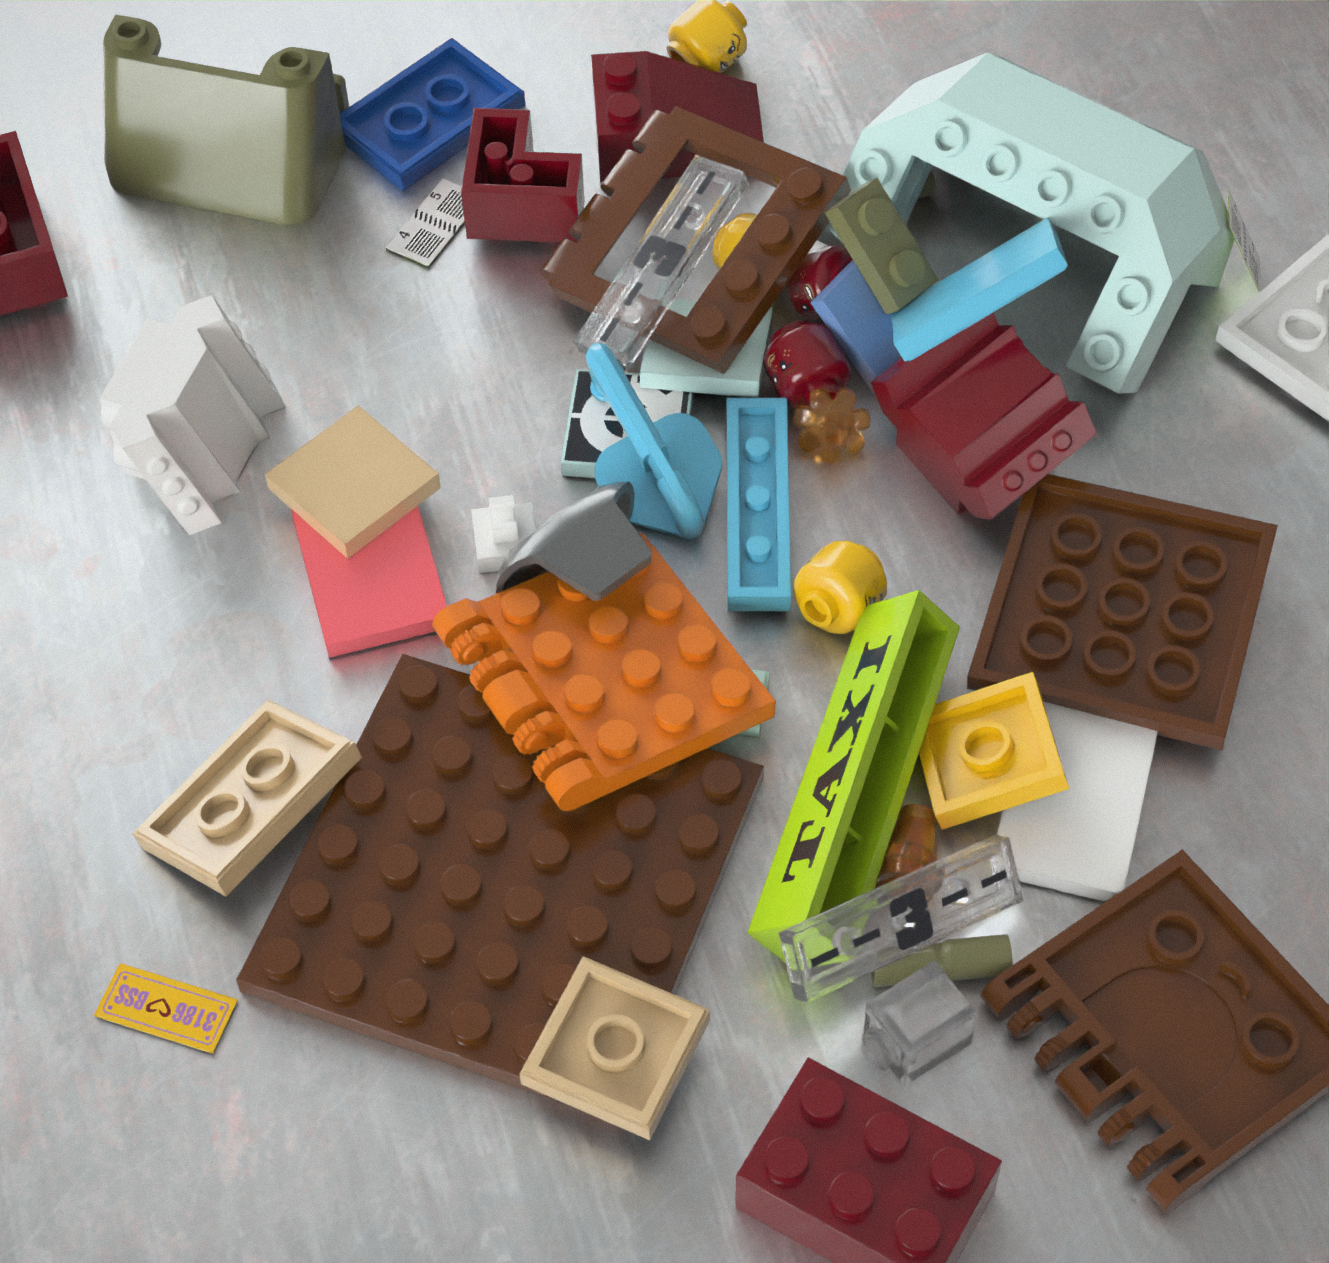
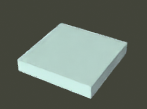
M657 298L656 301L657 304L685 317L697 302L669 298ZM770 307L724 374L647 339L640 368V388L759 398L764 372L763 358L769 345L773 324V307Z

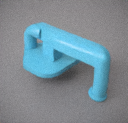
M592 344L586 353V361L592 380L590 385L591 393L597 400L608 401L627 435L624 439L607 447L598 457L595 464V479L598 487L614 482H630L635 492L633 512L629 520L631 524L686 539L697 538L704 530L722 471L723 462L719 450L705 426L694 416L685 413H673L652 422L612 350L605 344Z

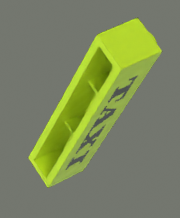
M920 590L867 605L865 611L859 617L747 934L792 969L812 966L811 959L838 947L839 956L822 964L849 960L852 957L855 948L853 940L859 936L960 630V626Z

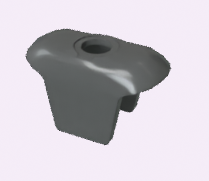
M614 482L599 486L576 503L553 515L539 529L509 551L497 574L496 594L546 572H551L590 599L599 601L651 563V550L629 521L634 507L635 492L633 485L630 482Z

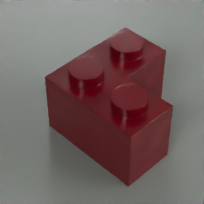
M474 108L461 188L467 239L560 243L563 238L578 243L579 241L574 239L568 230L584 209L582 153L534 152L530 110Z

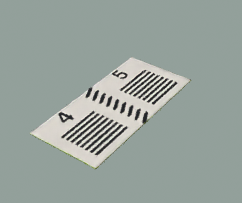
M442 178L385 249L429 267L465 222L461 196L462 186Z
M1227 187L1229 227L1258 292H1260V258L1229 187Z

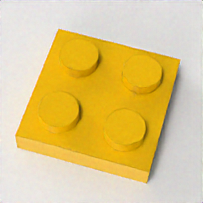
M1033 672L934 705L919 756L934 815L941 830L1070 789L1043 698Z

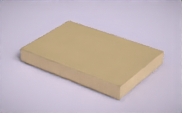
M267 700L135 830L133 836L142 849L227 897L362 756L353 741Z

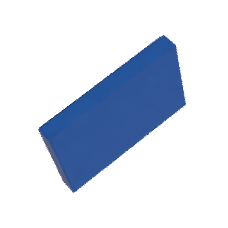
M451 37L340 113L345 146L400 190L405 191L468 146L474 108L521 109L526 106L525 92Z

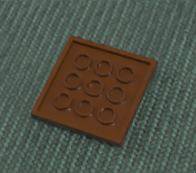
M1047 474L1022 496L968 672L967 689L976 691L1033 672L1044 702L1158 731L1157 735L1222 751L1278 525Z

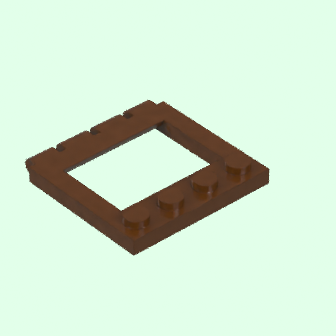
M675 106L670 115L655 110L632 141V145L640 153L627 149L601 184L602 191L610 199L600 194L593 195L568 230L570 235L579 242L576 243L563 238L540 269V273L545 279L550 281L549 286L555 297L609 322H612L614 317L620 319L617 324L618 326L724 374L830 222L825 212L848 196L851 188L846 176ZM682 149H686L776 188L686 317L639 295L635 296L630 306L624 305L623 303L631 293L630 291L593 275Z

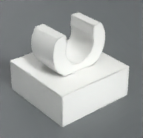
M513 495L488 498L489 507L471 509L479 573L499 571L509 551L536 531L532 502L514 504Z

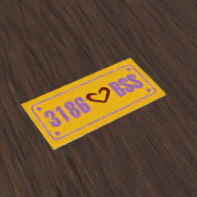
M119 963L94 1017L213 1054L238 999Z

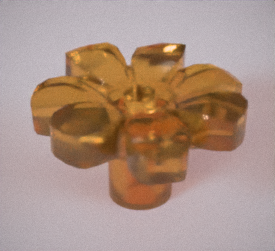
M846 387L840 388L835 399L832 400L827 389L819 388L810 393L809 401L812 408L805 405L796 407L793 424L799 428L806 429L797 438L798 445L804 452H811L820 447L823 462L837 463L840 459L842 447L851 454H857L865 446L864 435L859 431L870 427L871 417L869 411L865 408L853 410L856 404V393Z

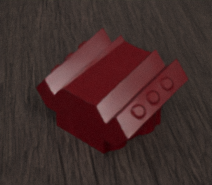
M994 312L910 362L908 360L904 361L901 356L895 363L870 382L882 412L897 428L896 445L957 515L968 509L976 518L993 519L1097 435L1085 402L1069 401L1059 373H1052L1037 360L1023 345V341L1018 337L1014 325H999Z

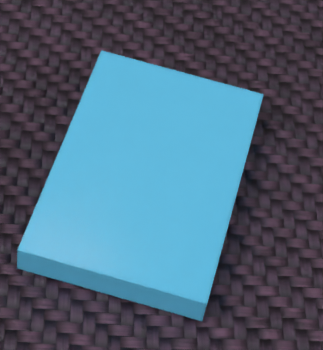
M1048 217L926 289L902 309L891 313L893 342L903 360L910 362L1066 270L1068 264L1059 236Z

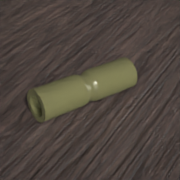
M1007 934L948 939L942 943L923 941L906 950H901L898 944L870 946L869 949L871 978L874 987L931 983L941 978L954 981L996 977L1013 965L1011 944Z

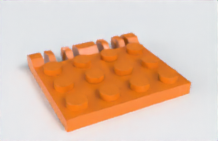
M643 532L639 533V535L651 550V563L599 601L590 599L551 572H546L478 602L467 598L444 607L433 619V629L445 646L450 649L452 656L458 664L469 666V664H475L478 661V664L473 666V670L470 671V681L477 691L483 692V700L506 733L514 735L512 740L519 752L524 755H531L534 752L537 753L540 749H547L537 756L536 761H533L534 766L532 768L540 782L543 781L547 792L562 811H571L772 719L775 715L776 700Z

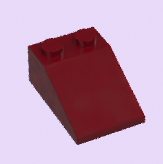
M649 51L591 54L600 183L604 182L627 149L640 153L632 145V141L655 110L670 115L675 106L764 142L757 84ZM682 149L662 178L706 176L710 171L715 172V175L737 174L740 172Z

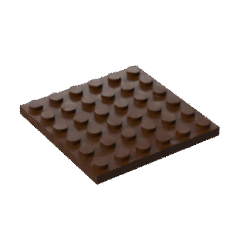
M402 654L356 743L362 758L335 785L236 979L239 990L256 998L558 1101L522 1085L520 1072L582 957L589 958L676 995L762 784L764 766L706 748L571 811H562L547 792L543 781L540 782L532 768L534 766L533 761H536L537 756L547 749H540L537 753L534 752L531 755L520 753L513 743L512 738L514 735L507 734L483 700V692L477 691L471 683L470 674Z

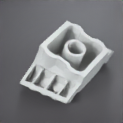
M212 295L180 306L170 324L147 319L100 396L102 424L106 429H110L114 442L113 457L115 463L122 467L124 474L145 479L188 535L222 524L213 502L240 493L236 484L240 478L239 475L258 443L270 438L260 417L286 408L278 390L270 379L269 371L264 364L258 362L256 359L257 355L251 345L245 343L237 325L228 319Z

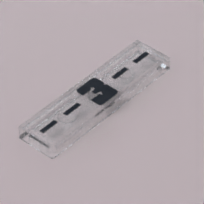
M695 155L573 342L580 353L586 355L589 347L594 343L605 344L612 350L622 369L625 371L629 370L748 187L749 181L744 171Z
M999 835L988 837L779 932L794 998L809 1003L1023 902L1010 837Z

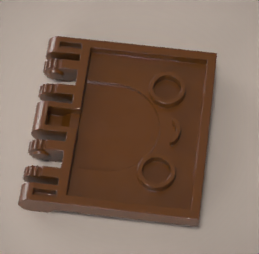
M1183 849L996 976L986 985L980 995L981 999L999 1019L1013 1014L1008 1020L1006 1028L1019 1040L1046 1024L1058 1010L1069 1021L1071 1025L1059 1032L1057 1036L1047 1040L1034 1057L1035 1062L1044 1072H1049L1059 1067L1061 1063L1072 1058L1086 1042L1089 1044L1091 1049L1065 1067L1054 1081V1084L1087 1122L1099 1118L1117 1105L1129 1091L1135 1098L1110 1116L1097 1131L1107 1146H1112L1117 1142L1125 1140L1150 1115L1165 1131L1150 1144L1140 1148L1134 1154L1132 1160L1129 1161L1127 1169L1137 1181L1145 1179L1154 1171L1160 1169L1179 1150L1184 1153L1183 1156L1156 1175L1146 1187V1191L1165 1213L1178 1208L1194 1196L1210 1179L1329 1092V1005ZM1041 989L1042 993L1034 997L1037 994V992Z

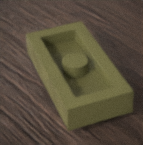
M878 178L864 183L825 212V215L886 315L902 309L939 280Z

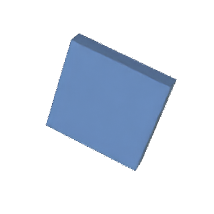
M852 260L817 295L811 304L875 395L870 382L895 363L901 355L893 342L892 314L886 315L855 262Z

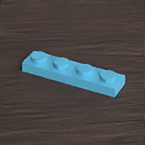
M727 398L728 611H791L787 398Z

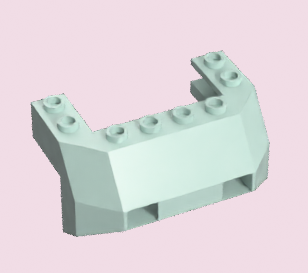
M985 53L910 86L862 131L843 173V176H846L851 188L850 193L864 183L878 178L906 224L934 165L1042 219L1048 217L1052 224L1118 255L1117 262L1066 365L1067 368L1117 393L1138 392L1190 285L1219 287L1235 240L1229 227L1228 209L1203 151L991 53ZM830 222L817 239L828 246L843 244Z

